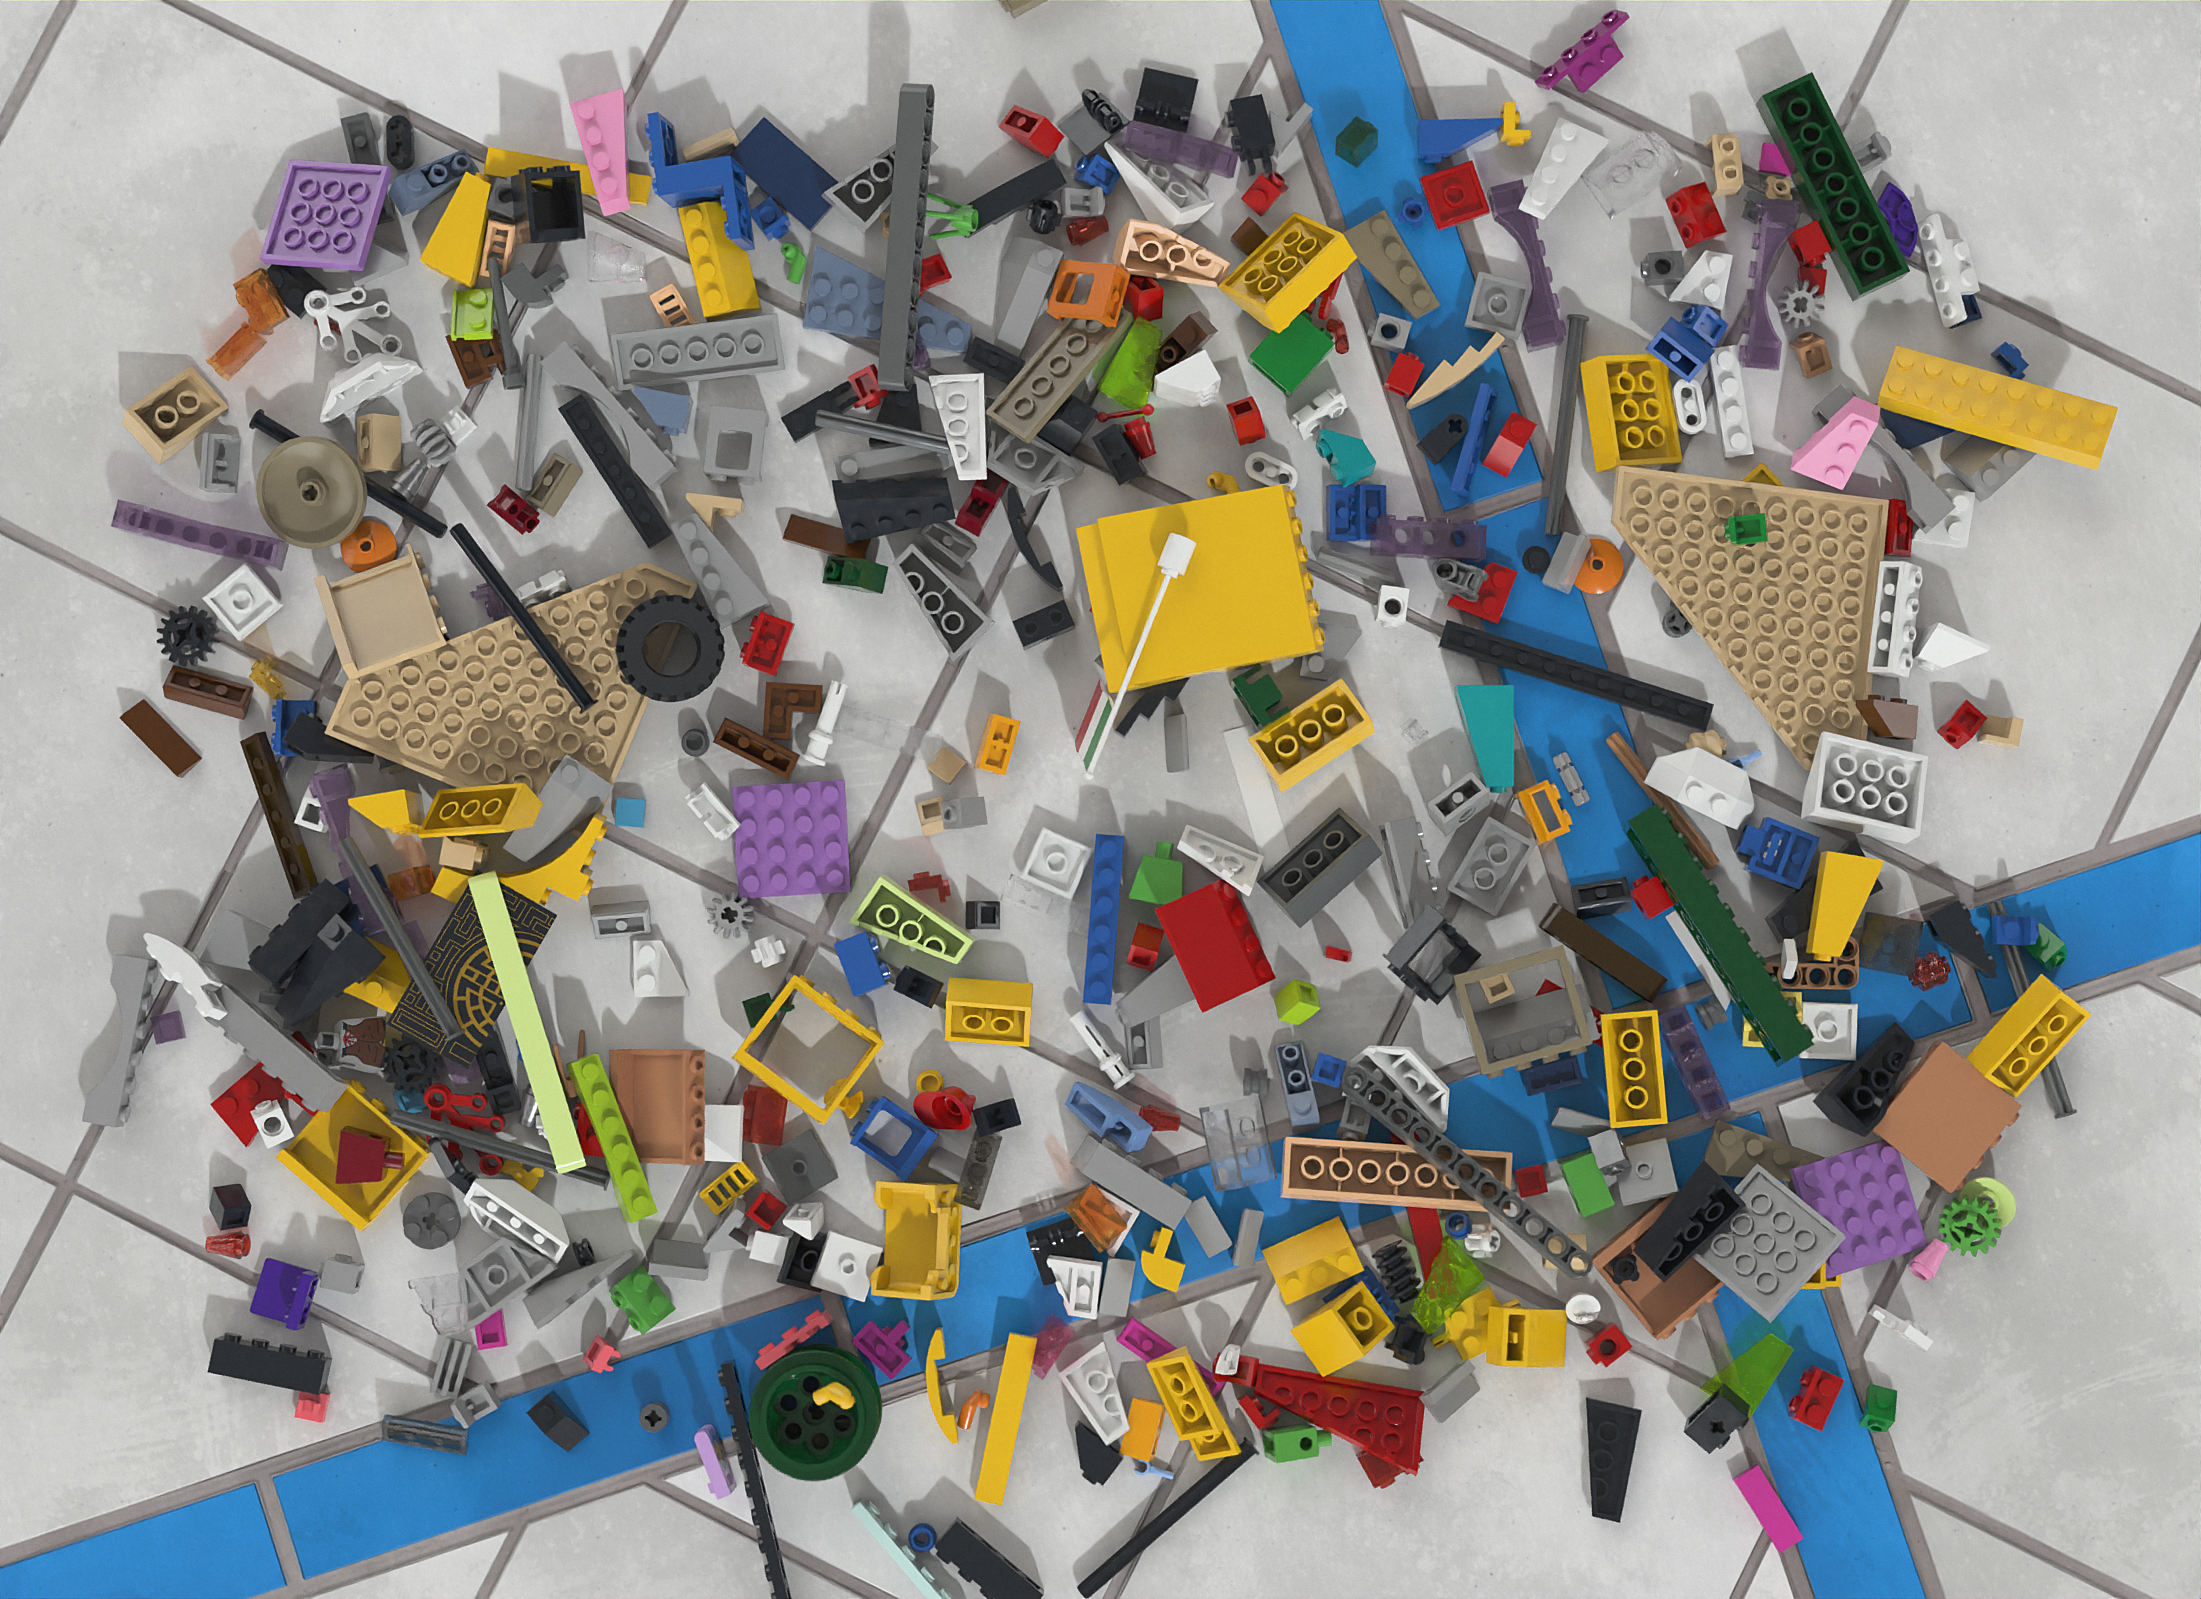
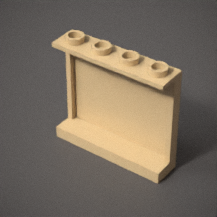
M410 543L406 544L409 555L331 584H329L325 574L314 578L342 667L349 680L447 645L443 635L448 632L443 617H437L436 614L437 611H440L438 601L435 595L430 596L429 590L433 589L428 574H422L421 569L426 568L421 553H414Z

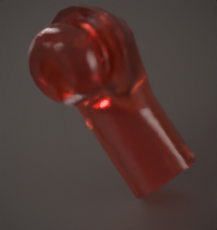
M1333 318L1328 319L1326 330L1330 334H1334L1336 352L1339 354L1347 353L1349 350V339L1344 322L1339 318L1337 320Z

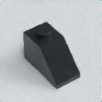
M554 1390L527 1412V1415L540 1430L567 1452L590 1433Z
M1078 1420L1075 1424L1080 1469L1084 1471L1081 1475L1093 1485L1098 1482L1103 1486L1124 1459L1123 1454H1119V1451L1109 1444L1107 1446L1100 1436Z

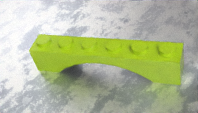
M589 1054L566 1063L565 1065L574 1089L587 1112L600 1143L612 1180L615 1197L624 1221L634 1223L658 1213L599 1054Z

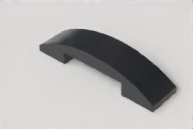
M1014 487L1009 488L1007 498L1009 522L1020 553L1029 567L1043 582L1058 592L1064 590L1052 562L1040 565L1018 519L1026 516V510Z
M494 1023L477 1052L476 1059L487 1088L486 1094L493 1114L504 1115L520 1110L521 1100L506 1050Z

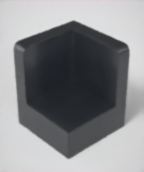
M231 1184L213 1187L209 1209L219 1230L247 1227L252 1205L242 1185Z

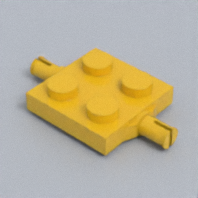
M1488 1285L1439 1309L1438 1311L1444 1321L1445 1333L1430 1339L1435 1350L1451 1342L1457 1349L1462 1361L1470 1360L1487 1352L1489 1306L1521 1307L1519 1300L1516 1297L1505 1304H1501L1496 1300L1491 1287Z

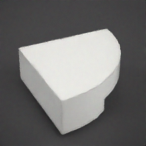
M1784 939L1781 956L1782 979H1792L1798 962L1796 942L1794 939Z
M1229 1344L1224 1348L1217 1362L1215 1373L1222 1375L1237 1373L1240 1346Z

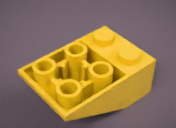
M1489 1306L1486 1363L1507 1367H1564L1567 1327L1566 1311L1562 1309Z

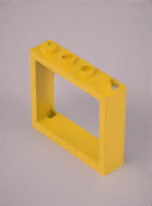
M793 975L731 1058L819 1124L824 1125L885 1042L880 1039L882 1034L876 1031L874 1027L869 1025L865 1028L858 1022L860 1017L848 1008L843 1011L835 1005L837 1000L825 991L820 994L813 989L815 984L810 979L805 978L803 975H800L799 978ZM794 989L870 1045L824 1109L820 1108L747 1053L748 1049Z

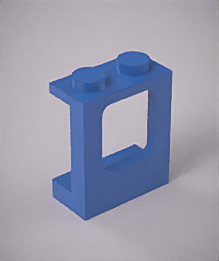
M882 1096L880 1100L874 1098L866 1109V1112L870 1115L864 1123L858 1121L849 1135L853 1137L850 1144L860 1148L906 1182L939 1134L887 1097ZM883 1110L912 1130L911 1136L896 1156L889 1155L865 1137L866 1130L878 1113Z

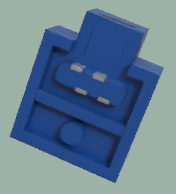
M1765 817L1759 829L1751 825H1745L1734 852L1748 857L1743 870L1796 891L1800 890L1820 838L1770 817Z

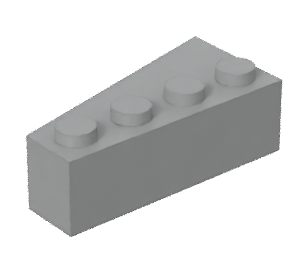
M931 141L930 157L939 148L933 141ZM896 143L821 195L862 233L870 227L891 203Z
M696 513L670 525L713 617L718 621L721 629L772 606Z
M911 544L892 563L953 662H958L996 623L916 544Z

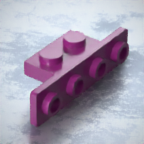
M1612 10L1603 15L1598 25L1593 29L1587 30L1577 44L1566 49L1557 62L1546 67L1540 73V77L1535 80L1537 87L1550 90L1563 77L1568 75L1578 92H1586L1624 57L1612 39L1611 34L1630 18L1628 13Z

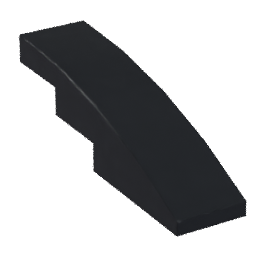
M1051 159L1022 173L967 204L972 205L973 209L978 211V226L975 232L970 231V235L964 237L970 238L989 225H996L1015 212L1025 210L1033 205L1034 202L1043 199L1067 184L1055 159Z
M1190 677L1151 686L1133 705L1116 728L1115 733L1125 738L1139 715L1149 721L1163 698L1173 704Z

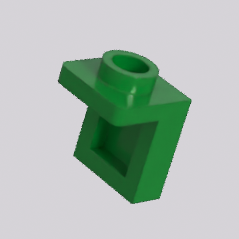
M1765 513L1728 516L1729 523L1724 524L1726 540H1730L1732 545L1739 546L1769 542Z
M2039 923V935L2036 939V944L2022 947L2042 963L2043 969L2046 972H2050L2053 968H2059L2065 962L2068 952L2065 943L2043 924Z
M1869 1384L1866 1388L1864 1415L1860 1418L1859 1426L1866 1427L1868 1430L1876 1433L1887 1432L1895 1422L1897 1390Z

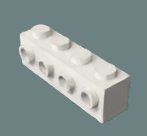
M1880 561L1867 672L1882 677L1909 678L1910 669L1913 665L1912 648L1916 638L1915 622L1916 614L1919 611V588L1923 580L1922 567L1905 561Z

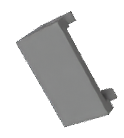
M203 432L200 489L206 492L237 494L241 438L233 437L230 434Z

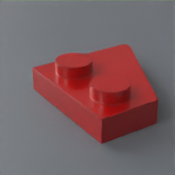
M1491 562L1483 569L1489 577L1487 581L1482 583L1478 592V601H1467L1455 595L1448 601L1447 606L1497 625L1518 572Z

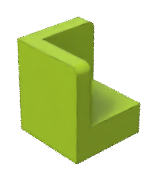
M1293 979L1274 996L1278 1019L1294 1025H1302L1321 1009L1316 986L1297 979Z

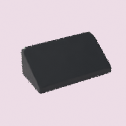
M1626 877L1571 886L1575 915L1581 920L1632 910V897Z

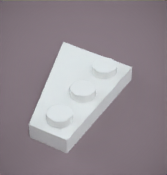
M1186 825L1177 849L1247 896L1252 891L1264 858L1260 854L1190 825Z
M1103 1341L1059 1373L1058 1376L1104 1443L1108 1446L1131 1428L1108 1350Z

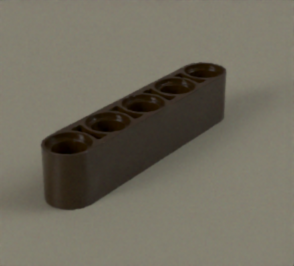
M1556 903L1552 904L1538 925L1544 932L1649 1003H1653L1668 981L1663 975Z

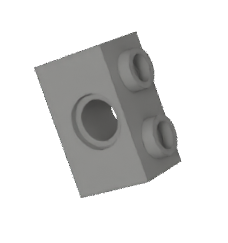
M1471 771L1427 803L1428 815L1442 833L1447 836L1490 804L1489 790Z

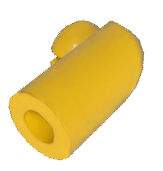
M1215 471L1207 477L1206 482L1210 488L1224 491L1227 494L1241 492L1235 477Z
M836 1382L813 1392V1399L817 1405L832 1400L839 1404L841 1408L848 1409L855 1402L851 1391Z

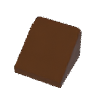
M1248 217L1232 235L1231 242L1249 256L1269 236L1252 218Z

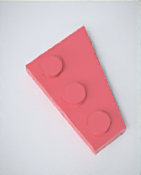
M817 1309L804 1319L807 1324L800 1329L793 1326L781 1336L784 1340L776 1346L770 1342L759 1350L760 1357L755 1362L762 1371L788 1353L797 1344L804 1342L816 1333L818 1329L827 1326L833 1320L829 1311L825 1310L821 1313Z

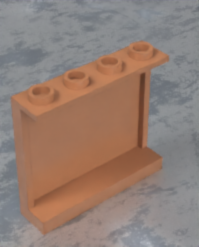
M1935 1041L1895 1090L1894 1094L1890 1096L1885 1108L1887 1111L1884 1118L1871 1132L1874 1135H1879L1942 1187L1941 1190L1943 1192L1952 1194L1953 1191L1958 1192L1967 1181L1965 1176L1971 1169L1976 1170L1984 1160L1982 1155L1988 1148L1992 1149L1999 1143L2002 1138L2000 1133L2003 1129L2015 1123L2020 1115L2018 1111L2022 1106L1996 1084L1984 1077L1973 1065L1945 1042Z
M610 1050L609 1083L639 1163L682 1164L684 1166L705 1164V1050Z
M1677 1194L1658 1199L1591 1256L1596 1270L1656 1340L1660 1338L1665 1340L1676 1331L1674 1326L1682 1320L1686 1322L1695 1316L1698 1312L1696 1308L1704 1301L1709 1303L1719 1295L1718 1289L1724 1285L1693 1257L1663 1283L1633 1251ZM1627 1254L1635 1255L1637 1271L1640 1273L1639 1279L1635 1282L1627 1280L1623 1281L1622 1284H1615L1612 1280L1614 1274L1612 1267L1609 1266V1261L1615 1256L1622 1258ZM1623 1266L1622 1271L1626 1272L1627 1268Z

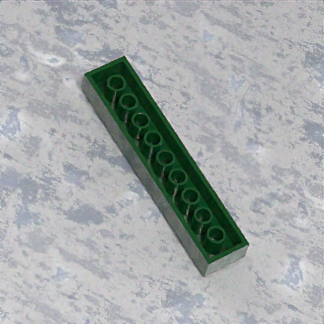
M1656 803L1628 820L1623 831L1652 876H1657L1674 904L1672 907L1778 1068L1813 1046L1814 1043L1811 1039L1814 1038V1035L1807 1024L1804 1023L1802 1025L1796 1017L1798 1011L1790 999H1784L1780 992L1782 986L1774 975L1769 976L1764 968L1767 964L1759 951L1754 952L1748 944L1751 941L1748 933L1743 927L1738 928L1732 918L1735 915L1727 903L1722 904L1718 898L1719 890L1711 879L1707 880L1701 872L1704 868L1696 855L1691 856L1686 849L1688 843L1680 831L1675 832L1671 826L1672 818L1664 807L1660 809Z

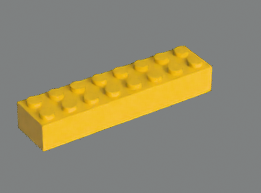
M1896 345L1877 406L1891 412L2094 470H2098L2118 411V407L1898 345Z

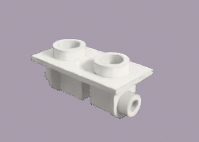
M1335 388L1325 390L1313 400L1314 405L1317 407L1316 410H1313L1307 404L1296 414L1292 415L1293 419L1290 420V423L1296 430H1299L1303 441L1310 436L1316 435L1324 425L1332 419L1340 417L1344 410L1348 408L1343 394H1339Z
M555 569L539 578L541 587L537 588L535 582L531 581L516 588L514 594L525 609H529L572 592L573 589L567 582L564 571L562 569L559 571Z
M705 782L695 792H691L685 798L688 801V807L699 818L706 815L708 819L704 824L714 835L715 839L719 838L721 841L728 839L741 825Z

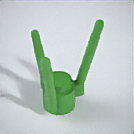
M927 192V198L958 209L952 213L926 210V216L950 219L952 227L957 229L930 234V239L969 236L970 231H976L978 211L973 209L972 205H963Z

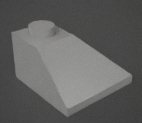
M373 238L364 270L349 271L355 286L358 287L407 266L410 256L403 249Z

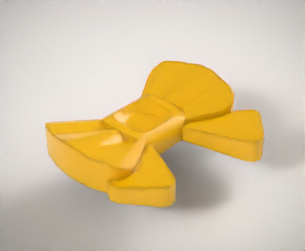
M846 1078L836 1080V1085L831 1086L826 1091L823 1101L826 1105ZM860 1090L850 1098L845 1096L837 1107L845 1111L849 1119H853L860 1111L862 1103H864V1092Z
M508 1159L501 1171L512 1175L528 1191H532L538 1185L540 1177L545 1175L544 1169L536 1167L527 1172L522 1167L523 1163Z

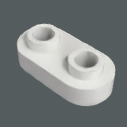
M1681 379L1672 389L1677 423L1684 433L1696 434L1705 427L1707 422L1701 386L1694 379L1690 383ZM1682 389H1687L1690 392L1689 398L1682 396ZM1688 416L1695 418V425L1687 423L1686 419Z
M1263 452L1252 453L1246 459L1245 473L1250 479L1270 487L1281 485L1278 477L1286 475L1289 481L1283 485L1290 486L1291 490L1295 488L1298 474L1292 466ZM1261 463L1264 469L1261 472H1256L1253 469V465Z

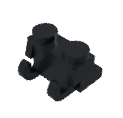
M1407 1314L1406 1318L1395 1315L1394 1321L1399 1324L1393 1342H1386L1384 1347L1394 1352V1358L1407 1364L1418 1366L1425 1359V1351L1423 1349L1427 1338L1431 1337L1434 1333V1324L1431 1321L1411 1314Z

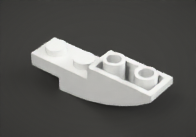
M150 933L143 935L148 944L146 947L148 953L158 960L162 966L160 968L162 975L169 981L174 980L181 983L183 988L197 1001L195 1007L204 1017L209 1016L220 1020L228 1014L215 993L223 984L205 962L199 960L200 958L188 949Z

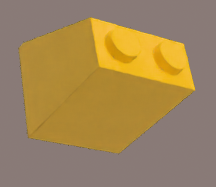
M1360 1281L1305 1316L1290 1332L1322 1377L1364 1357L1395 1326L1363 1281Z

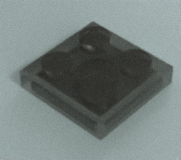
M1866 911L1859 944V968L1913 978L1924 923Z

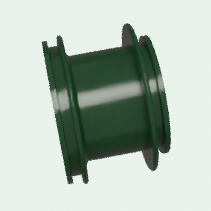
M826 1344L802 1346L791 1350L775 1361L756 1385L749 1407L751 1435L762 1457L782 1474L803 1481L833 1479L855 1467L870 1449L878 1433L882 1418V1397L877 1381L870 1369L863 1361L849 1351ZM808 1376L816 1377L819 1380V1388L809 1390L805 1386V1378ZM834 1382L842 1384L851 1391L855 1402L850 1408L843 1409L839 1404L830 1400L821 1404V1410L825 1411V1415L822 1417L813 1416L814 1411L810 1409V1406L816 1403L813 1399V1392ZM787 1394L795 1396L797 1406L792 1409L785 1407L782 1401L783 1396ZM838 1415L848 1416L851 1426L846 1429L838 1427L836 1417ZM797 1423L802 1429L801 1435L798 1437L791 1436L787 1431L788 1424ZM817 1433L825 1434L829 1440L828 1445L825 1447L817 1446L814 1442V1435Z

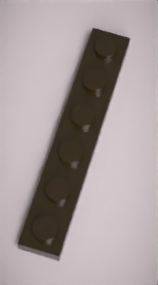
M266 731L258 732L240 741L295 900L307 896L311 887L317 883V878L299 826L294 823L296 818Z

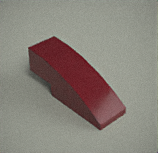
M987 468V479L976 480L971 493L958 512L955 525L979 537L1010 482Z

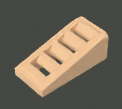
M497 219L488 221L479 275L490 277L487 261L492 257V252L505 254L504 259L497 258L499 265H503L502 270H500L501 278L510 272L517 244L514 223ZM498 229L508 231V237L498 235ZM495 240L506 243V248L495 246Z
M674 283L649 296L666 327L696 324ZM674 295L675 298L662 306L659 304ZM680 305L681 309L666 316L665 312ZM683 315L686 316L687 319L674 326L671 325V322Z

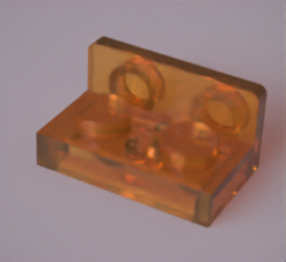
M259 268L233 284L237 292L235 294L236 299L249 314L250 318H248V321L255 332L270 336L274 333V327L290 318L265 269Z

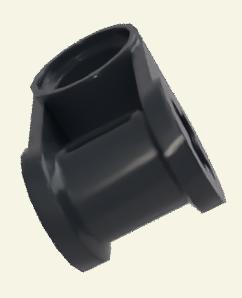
M1460 414L1447 416L1435 429L1433 428L1424 436L1416 447L1436 466L1465 436L1468 428L1467 420ZM1449 422L1452 424L1459 422L1461 424L1459 428L1461 433L1456 431L1450 433L1448 431L1450 428Z

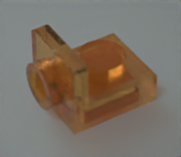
M430 865L413 867L387 875L394 902L432 893L431 890L435 884V876Z

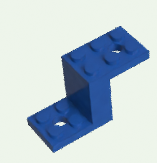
M659 112L647 114L648 123L645 124V131L648 140H651L652 150L649 151V161L655 169L656 178L652 179L654 193L673 208L721 200L722 208L727 212L728 221L724 222L727 238H730L732 242L744 251L755 250L745 168L730 155L679 164L674 125Z

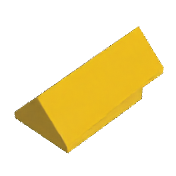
M1186 1345L1146 1363L1180 1441L1189 1439L1198 1461L1238 1455L1241 1452L1239 1442Z

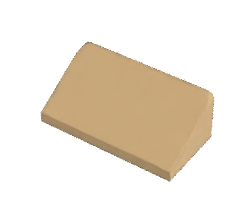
M729 128L685 147L682 151L687 163L715 158L735 149L740 143L733 128Z

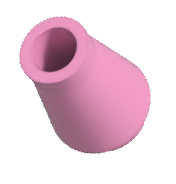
M1934 1239L1931 1244L1911 1260L1912 1264L1909 1270L1919 1279L1928 1282L1930 1278H1935L1943 1257L1949 1248L1942 1241Z

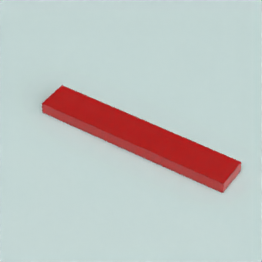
M1414 1131L1415 1140L1421 1143L1419 1136ZM1394 1133L1389 1134L1391 1144L1407 1145ZM1406 1206L1428 1299L1457 1293L1437 1209Z

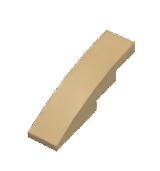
M1496 332L1480 352L1470 345L1453 366L1443 360L1408 401L1406 407L1411 410L1462 382L1483 365L1503 344L1505 338Z

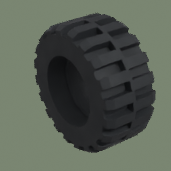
M660 595L642 602L623 621L617 635V663L625 677L624 679L641 695L662 702L685 701L707 689L713 683L716 676H718L725 657L724 635H722L720 625L711 615V612L697 601L681 595ZM674 622L681 624L695 638L697 645L695 660L681 674L664 675L658 673L650 667L645 659L643 651L645 638L652 628L661 623Z

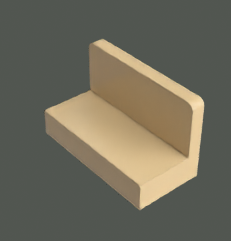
M370 413L357 417V462L363 473L378 470L401 471V418L399 416Z

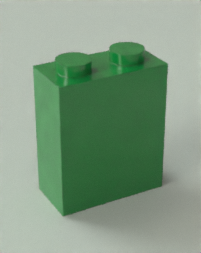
M1304 310L1280 333L1272 330L1248 358V362L1288 398L1292 396L1333 350L1335 345L1332 341L1334 339L1333 336L1322 327L1318 329L1311 323L1313 319Z

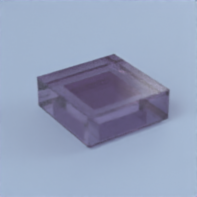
M180 1011L150 1017L156 1045L186 1038Z

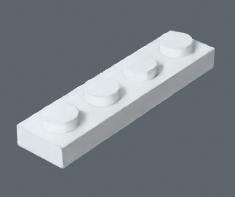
M1737 345L1713 348L1715 352L1708 361L1724 459L1751 456L1754 452Z

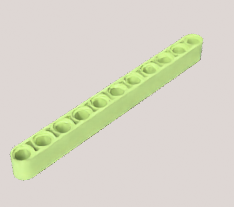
M493 870L467 878L558 1174L587 1166L496 871Z

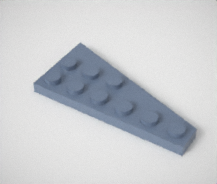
M816 245L803 328L880 341L885 280ZM919 298L916 346L967 354L972 325Z

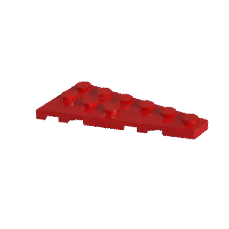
M1259 1363L1254 1390L1255 1395L1417 1476L1425 1405L1419 1399V1396L1424 1391L1330 1375L1322 1377L1319 1373Z

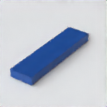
M1481 383L1450 488L1459 497L1467 498L1469 496L1497 400L1498 392L1489 384Z

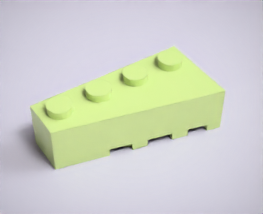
M886 875L879 877L849 921L852 925L860 926L873 933L894 939L899 943L915 947L955 964L962 961L977 939Z

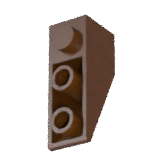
M1200 311L1188 315L1141 363L1134 373L1153 392L1156 375L1195 355L1218 330Z

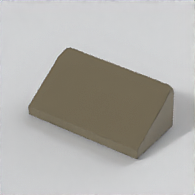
M554 453L525 500L555 517L582 475L583 470L569 460Z

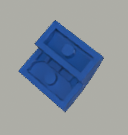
M1334 484L1326 486V541L1376 542L1387 540L1386 485L1359 484L1356 486L1349 485L1345 488L1342 485Z

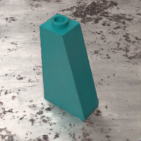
M1457 685L1454 688V694L1480 781L1486 788H1490V793H1507V788L1514 786V685Z

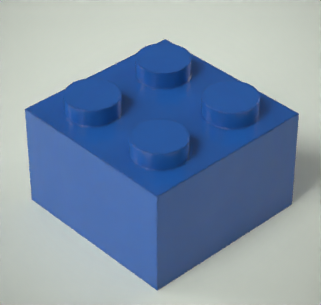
M865 931L834 943L854 997H859L889 985L887 979L891 978V974L886 962H880L877 953L881 952V948L876 936H870L869 932Z

